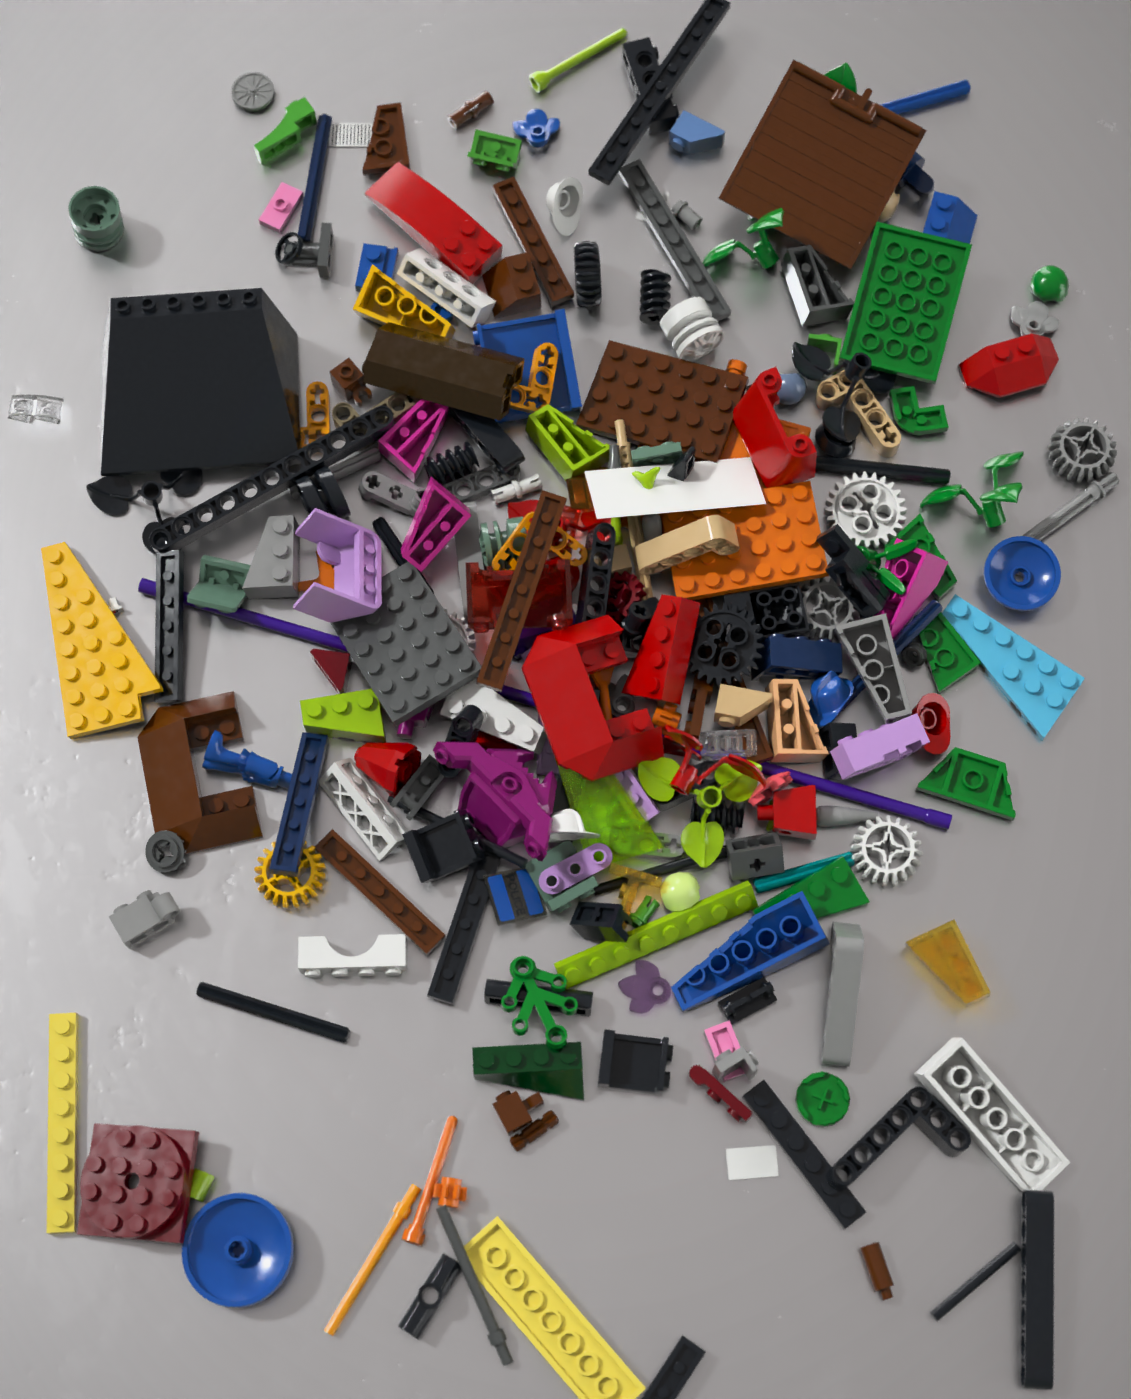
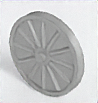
M249 72L239 76L233 83L231 90L235 104L246 111L264 109L271 103L274 97V87L271 80L266 75L258 72Z

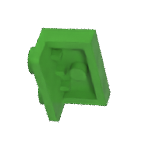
M475 130L471 152H468L467 157L473 159V164L486 167L487 163L496 165L495 169L509 172L510 168L517 169L523 141Z

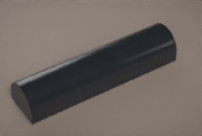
M487 979L484 991L485 1003L501 1005V999L507 994L511 982ZM524 983L516 997L518 1008L522 1007L528 993ZM537 985L538 988L563 997H574L578 1002V1009L573 1015L591 1016L593 992L565 989L563 992L558 993L554 992L550 986ZM507 1000L504 1004L506 1006H512L514 1002L511 1000ZM546 1003L550 1012L563 1013L560 1007ZM567 1003L565 1007L567 1009L574 1008V1005L572 1003Z

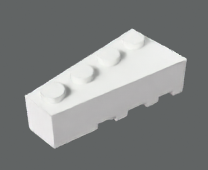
M478 678L446 697L440 712L441 715L453 720L465 706L475 705L480 708L484 716L480 728L481 732L536 754H541L547 739L544 727L496 691L477 685L476 681Z

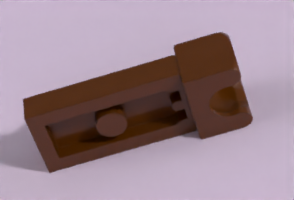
M696 673L687 713L692 714L691 721H686L684 731L699 740L705 703L710 704L714 682L709 686L707 684V677L699 681L697 678L699 673Z

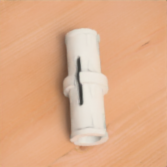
M535 474L520 481L515 479L509 485L491 490L495 505L514 498L519 500L522 498V495L543 489L539 475Z

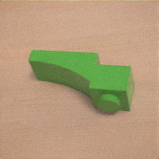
M305 97L291 102L285 108L286 114L279 125L268 136L254 145L257 159L261 164L301 143L300 133L317 124L315 110Z

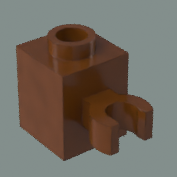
M347 358L329 371L332 385L347 402L354 398L355 404L361 407L363 406L362 401L359 399L361 395L368 396L370 400L373 398L371 390L363 383L364 374L350 358Z
M508 1090L495 1097L496 1102L493 1103V1108L508 1136L532 1123L528 1112L543 1105L544 1101L539 1092L522 1101L517 1091L511 1093Z

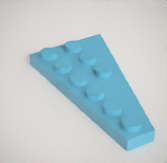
M955 594L942 614L979 659L986 674L1009 702L1016 706L1021 712L1023 719L1030 723L1037 732V736L1043 741L1085 678Z

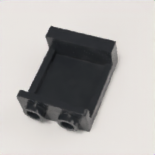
M458 809L453 812L454 814L418 830H410L402 834L421 883L435 881L485 859L483 853L485 851L484 844L480 837L476 836L473 828L475 827V821L469 812L467 813V810Z
M604 1029L598 1087L662 1095L663 1088H669L670 1072L665 1071L666 1061H672L673 1045H668L669 1037H663V1039L617 1034L614 1030Z

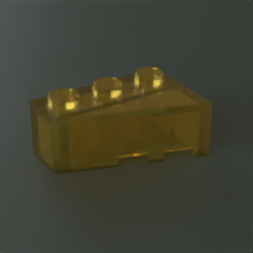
M955 920L949 921L905 942L906 947L965 1007L990 996L991 992Z

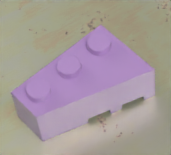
M916 713L894 723L884 724L874 731L873 729H868L858 734L856 738H852V736L845 737L837 742L839 746L831 750L830 753L842 780L905 759L928 744L930 740Z

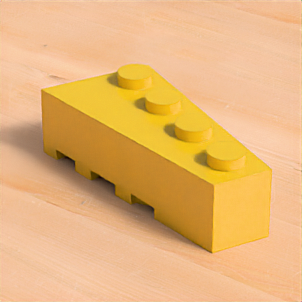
M372 264L353 307L358 316L382 326L391 322L446 338H453L456 330L450 322Z

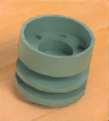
M89 186L77 191L70 199L68 210L75 238L82 246L89 250L102 251L117 245L123 236L124 225L119 202L113 192L105 187Z
M523 516L506 519V531H501L497 521H493L494 533H489L486 522L480 523V549L482 560L489 576L495 575L492 567L493 558L522 521ZM522 528L520 532L527 535L526 530ZM516 537L514 539L513 548L516 551L522 550L525 538ZM507 548L505 553L510 555L506 560L500 559L498 561L500 570L506 569V561H509L511 557L517 560L519 556L513 554Z

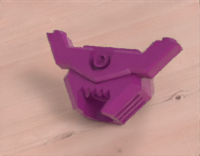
M436 742L433 751L436 760L440 764H445L449 768H466L471 773L461 790L458 809L467 810V813L469 812L475 821L474 828L485 839L504 848L524 841L529 856L542 862L547 855L553 821L551 815L557 787V780L553 771L549 772L540 784L539 778H533L534 773H528V768H524V764L527 761L534 759V752L491 748L485 750L478 742Z

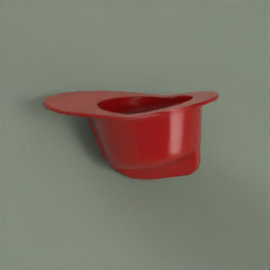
M928 693L912 709V715L918 714L930 740L923 748L934 755L942 754L950 745V708L947 701L941 695Z

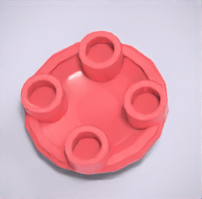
M781 772L765 779V788L760 783L751 794L748 803L755 807L760 803L763 805L773 797L772 791L778 788L783 789L793 781V778L790 776L791 772Z

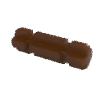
M552 1110L542 1115V1119L538 1118L522 1129V1133H517L509 1139L510 1144L516 1151L524 1148L527 1142L531 1143L544 1134L548 1127L552 1128L558 1124L559 1119Z

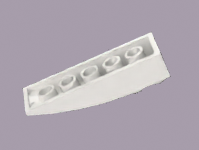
M951 1038L914 1073L926 1089L969 1132L973 1142L1022 1192L1023 1190H1043L1070 1164V1161L963 1038Z

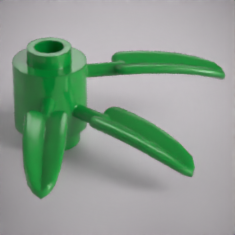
M916 539L888 546L882 553L863 546H857L869 561L866 570L870 574L877 573L876 577L895 593L900 595L905 593L906 587L892 572L886 568L879 570L881 558L885 557L887 560H893L913 551L918 545Z

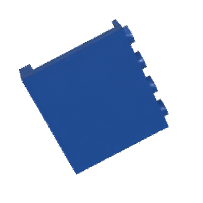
M565 309L555 310L551 314L487 325L477 323V331H472L476 346L525 359L522 382L518 385L528 387L535 349L543 343L554 344L558 350V361L549 405L561 413L581 410L582 403ZM547 349L541 352L545 359L543 364L538 365L539 367L545 366L546 360L551 357L547 353ZM543 372L536 374L537 382L545 385L548 381L546 374ZM512 390L511 402L518 403L520 395L516 390ZM539 397L533 400L526 399L523 404L525 405L528 401L536 403V408L542 405V402H539ZM510 408L509 413L500 421H495L501 424L528 419V415L531 413Z

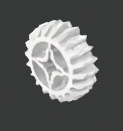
M890 815L886 816L885 822L882 821L880 816H876L875 824L870 819L867 820L865 823L866 827L860 826L858 828L859 834H855L853 837V841L857 844L851 845V851L857 852L852 855V860L860 861L855 867L856 870L864 868L863 878H867L871 874L873 876V884L877 882L878 878L882 879V886L887 885L888 879L891 880L894 886L898 884V877L903 882L907 881V874L914 875L916 872L914 867H919L921 863L917 858L923 854V851L916 849L921 846V840H913L918 834L917 831L909 833L910 823L902 827L900 825L901 818H897L895 823L891 822L892 818ZM883 832L882 841L873 842L872 845L866 844V841L872 835ZM893 834L903 841L906 848H904V845L897 844L894 841ZM886 841H887L888 851H890V854H889L887 860H886L885 850H883V847H884ZM867 853L869 856L876 857L879 860L880 867L876 866L869 859ZM907 857L906 862L902 866L890 869L891 860Z

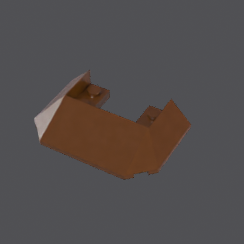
M234 691L159 707L137 737L154 831L156 833L167 830L177 833L179 838L184 840L183 845L187 851L186 855L263 838L253 786L202 797L193 751L207 749L215 730L223 734V745L244 740Z

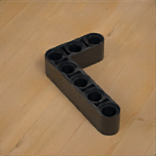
M600 523L587 534L585 548L588 555L582 566L575 624L606 615L616 531L611 524ZM597 532H601L604 535L605 542L598 538ZM594 556L601 559L602 566H598L594 562ZM591 580L598 584V591L591 587ZM588 605L595 609V616L588 612ZM622 631L619 638L627 658H636L639 650L634 648L633 639L637 640L641 646L645 634L633 637Z
M920 1086L914 1087L828 1171L827 1181L836 1190H844L849 1187L913 1122L946 1155L951 1157L960 1155L970 1146L971 1136L927 1089ZM911 1096L918 1097L922 1106L916 1107L913 1105ZM897 1114L901 1116L903 1125H897L893 1121L892 1115ZM931 1116L939 1118L941 1127H936L932 1124ZM874 1133L882 1134L885 1138V1144L876 1142ZM951 1136H955L960 1140V1148L955 1147L951 1143ZM855 1151L863 1152L866 1156V1162L858 1161L855 1157ZM837 1169L846 1172L847 1181L838 1179L836 1176Z

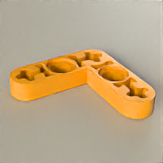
M543 343L535 349L528 387L517 385L512 389L519 393L520 400L518 403L511 402V409L532 414L550 404L558 361V350L554 344ZM547 349V353L551 357L546 360L545 366L539 367L538 365L543 364L545 359L541 352ZM538 372L546 374L548 381L545 385L537 382L536 374ZM539 397V402H542V405L536 408V403L530 401L523 405L526 399L533 400Z
M312 382L306 390L307 427H300L301 448L308 445L306 444L305 435H308V442L310 444L317 439V435L324 436L331 432L330 396L327 386L322 382ZM316 390L321 391V404H316V398L314 395L316 394ZM321 411L325 414V418L319 422L314 421L312 415L315 412Z
M535 512L528 513L493 558L492 567L497 574L509 576L515 571L519 557L517 560L511 557L508 561L510 565L508 570L502 569L500 571L498 561L500 559L506 560L510 555L505 553L507 548L513 554L520 556L521 551H516L513 548V541L516 537H524L526 539L527 535L520 531L522 528L526 531L529 530L531 524L529 520L533 518ZM558 526L556 532L561 534L562 541L557 546L551 545L550 550L568 564L573 566L582 565L588 555L586 548ZM568 539L571 541L568 544L570 548L574 550L580 548L579 554L581 558L579 560L574 558L571 561L572 555L565 549L562 554L559 552L566 546Z

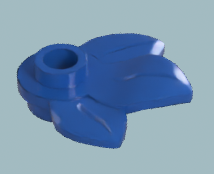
M540 109L530 110L526 115V120L513 122L515 134L519 137L527 138L530 145L535 148L546 146L550 135L557 132L560 128L559 118L547 119L546 113Z

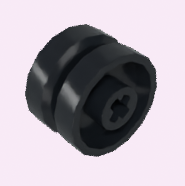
M324 466L314 473L318 487L315 486L313 480L307 475L295 480L300 500L308 516L315 508L329 513L327 510L329 508L332 515L342 519L351 515L345 497L328 466Z

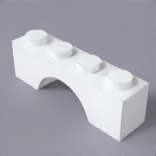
M406 934L378 935L371 949L358 956H344L337 953L330 947L325 936L298 937V969L301 974L305 973V977H320L321 973H332L334 977L348 976V972H358L360 976H373L374 972L384 971L385 975H400L401 971H407Z

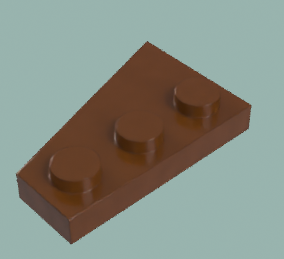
M401 102L377 105L372 135L362 169L363 175L387 172L397 162L410 169Z

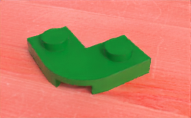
M915 386L890 389L889 397L894 419L901 429L913 435H925L946 432L948 430L944 405L919 408Z

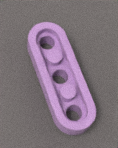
M593 844L545 869L539 876V886L547 894H557L607 868L613 859L612 851L605 844ZM597 851H601L604 854V859L600 862L594 859V854ZM575 863L580 866V872L577 874H573L570 869ZM549 876L556 877V885H548L547 879Z

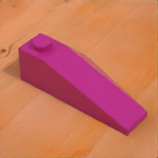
M896 538L894 544L903 542V540ZM918 547L901 557L886 560L884 568L892 572L906 587L903 595L897 594L886 587L891 595L883 609L874 615L886 613L892 639L898 635L936 588L948 561Z

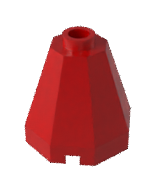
M366 743L357 749L354 760L361 772L388 795L395 798L420 767L422 754L415 745L410 743Z

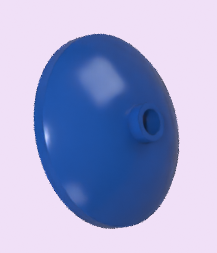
M1015 536L1001 541L991 550L984 564V581L989 593L997 602L1013 610L1029 611L1045 605L1054 596L1060 584L1061 569L1056 555L1046 544L1032 537ZM1015 575L1022 576L1023 581L1018 582L1015 579Z

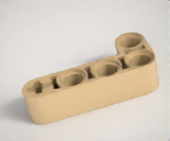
M845 370L819 384L815 404L820 410L825 411L829 407H838L842 404L849 389V386H845L843 383H852L845 376ZM863 379L859 380L848 400L846 408L848 411H853L857 414L861 422V430L877 453L883 457H892L898 451L901 434ZM828 393L832 398H825L822 394ZM857 401H863V402H865L867 405H865V406H860V405H858L856 402H857ZM870 421H878L880 425H873Z
M710 515L635 547V555L639 573L651 575L709 551L719 555H730L737 552L740 547L735 524L720 515Z

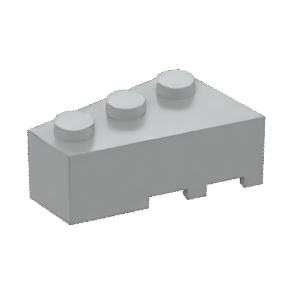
M294 515L268 517L242 587L248 599L299 597L300 537L295 535L299 525Z

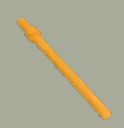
M412 1184L401 1203L398 1202L393 1209L394 1215L325 1327L324 1331L334 1336L403 1219L407 1220L412 1211L410 1208L421 1191L416 1185Z

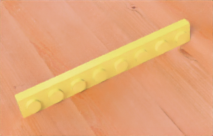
M77 1013L49 1014L47 1234L77 1232Z

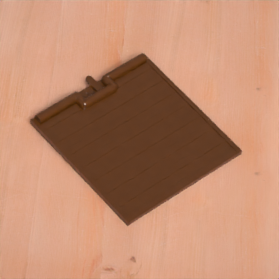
M793 59L718 199L757 220L775 209L782 208L784 210L783 227H774L775 230L803 245H811L816 252L851 270L927 130L891 110L870 101L869 98L872 94L870 88H867L861 96L845 88L844 85Z

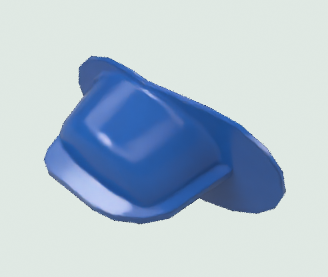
M829 671L827 674L818 677L811 685V699L808 702L809 712L814 724H817L818 728L831 723L854 692L853 683L846 678H840L834 671Z

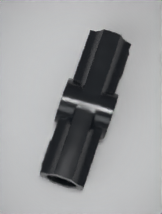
M444 1253L442 1254L424 1285L419 1288L416 1298L398 1327L419 1340L462 1270L457 1261ZM430 1288L438 1291V1299L433 1304H427L423 1299L425 1291Z

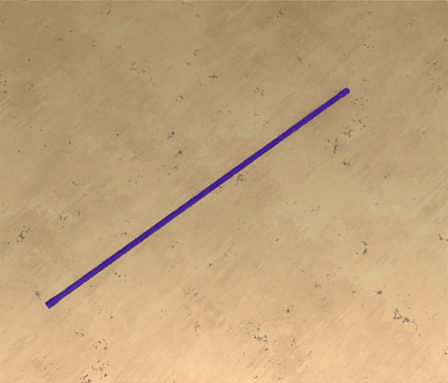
M142 578L139 583L138 592L156 597V581ZM184 591L183 604L348 652L339 636L240 607L233 613H222L218 609L209 607H196L194 604L187 602L189 592ZM506 685L503 686L502 692L496 691L505 699L536 708L530 692ZM702 743L704 747L702 751L692 748L700 756L719 761L724 756L728 757L729 754L744 758L741 754ZM769 762L760 764L762 765L761 772L763 775L772 776L790 771V776L793 778L791 783L801 786L816 785V790L917 819L932 826L948 830L952 820L951 814L934 809L922 808Z

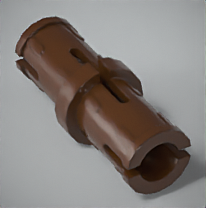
M486 90L473 100L465 101L461 108L447 116L451 126L456 129L470 118L475 119L478 117L479 112L494 104L491 94Z

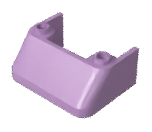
M315 508L296 529L295 535L317 543V553L320 559L334 565V589L314 582L293 605V609L330 623L373 614L382 604L380 538L375 532Z

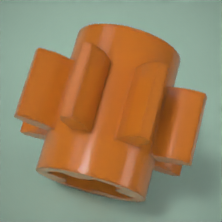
M666 702L664 708L657 706L652 719L653 725L662 727L663 735H668L664 729L665 724L678 729L682 717L681 713L676 712L678 706Z
M442 1177L441 1184H434L433 1198H439L438 1206L446 1204L449 1208H458L459 1201H466L467 1188L461 1187V1179Z

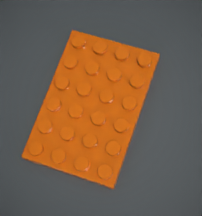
M805 481L761 489L766 504L661 513L665 533L710 515H720L735 524L740 547L737 552L730 555H719L709 551L672 566L671 571L676 596L690 600H699L829 577V574L825 571L827 567L825 551L816 541L821 532L811 482Z

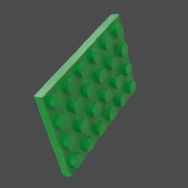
M876 222L839 361H850L856 353L861 352L868 355L871 359L872 365L870 369L935 384L972 244Z

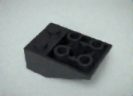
M799 582L723 596V605L727 603L730 611L734 605H737L739 613L746 609L748 611L747 618L755 617L756 621L753 625L759 624L762 628L756 634H763L764 640L772 634H783L785 637L790 638L809 631ZM729 624L727 626L728 631L732 627V624ZM737 632L733 637V641H743L746 634L744 632Z

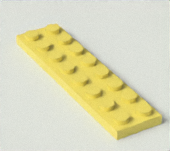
M498 1216L464 1246L479 1282L579 1399H635L646 1389Z

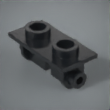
M763 977L718 1001V1004L727 1020H730L731 1025L774 1003L777 1001V998L773 993L774 988L772 984Z

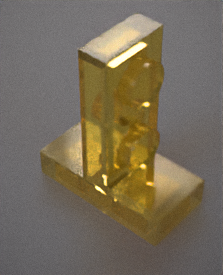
M612 862L608 872L629 879L627 884L622 883L618 898L623 899L621 905L628 915L631 914L640 883L661 888L663 881L662 877ZM623 922V930L626 931L628 924Z

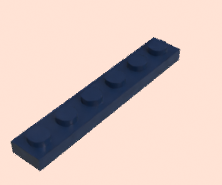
M302 732L269 868L271 874L297 877L329 742L328 735Z

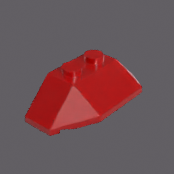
M1031 333L986 346L958 364V368L966 388L976 389L982 393L1002 398L1046 385L1059 358L1051 338Z

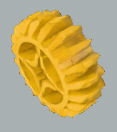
M305 841L302 857L305 859L300 861L297 877H294L296 882H293L291 877L273 874L274 877L269 879V868L276 843L272 842V851L267 848L263 850L267 857L257 858V861L263 866H256L254 868V871L260 874L254 878L256 883L261 884L258 887L259 892H266L264 898L267 901L273 898L272 903L274 906H278L282 901L283 907L286 909L291 901L295 908L299 907L298 900L301 899L304 904H308L309 901L306 896L310 894L313 898H316L317 893L313 889L323 888L322 883L317 880L326 879L325 873L319 872L326 868L324 863L319 862L322 859L321 854H314L316 851L315 846L312 845L307 848V841ZM311 867L310 877L306 884L302 886L300 878L307 872L306 869ZM287 884L291 885L295 891L284 892L274 887L277 885L281 887Z

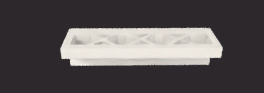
M351 758L334 762L320 778L319 784L377 859L382 861L396 846L405 844L402 834L408 832V830L364 774L357 768ZM333 775L339 782V790L334 789L329 783ZM346 796H351L354 800V809H350L347 806ZM361 815L366 816L370 821V829H365L362 825ZM377 835L382 836L388 844L383 850L377 844Z

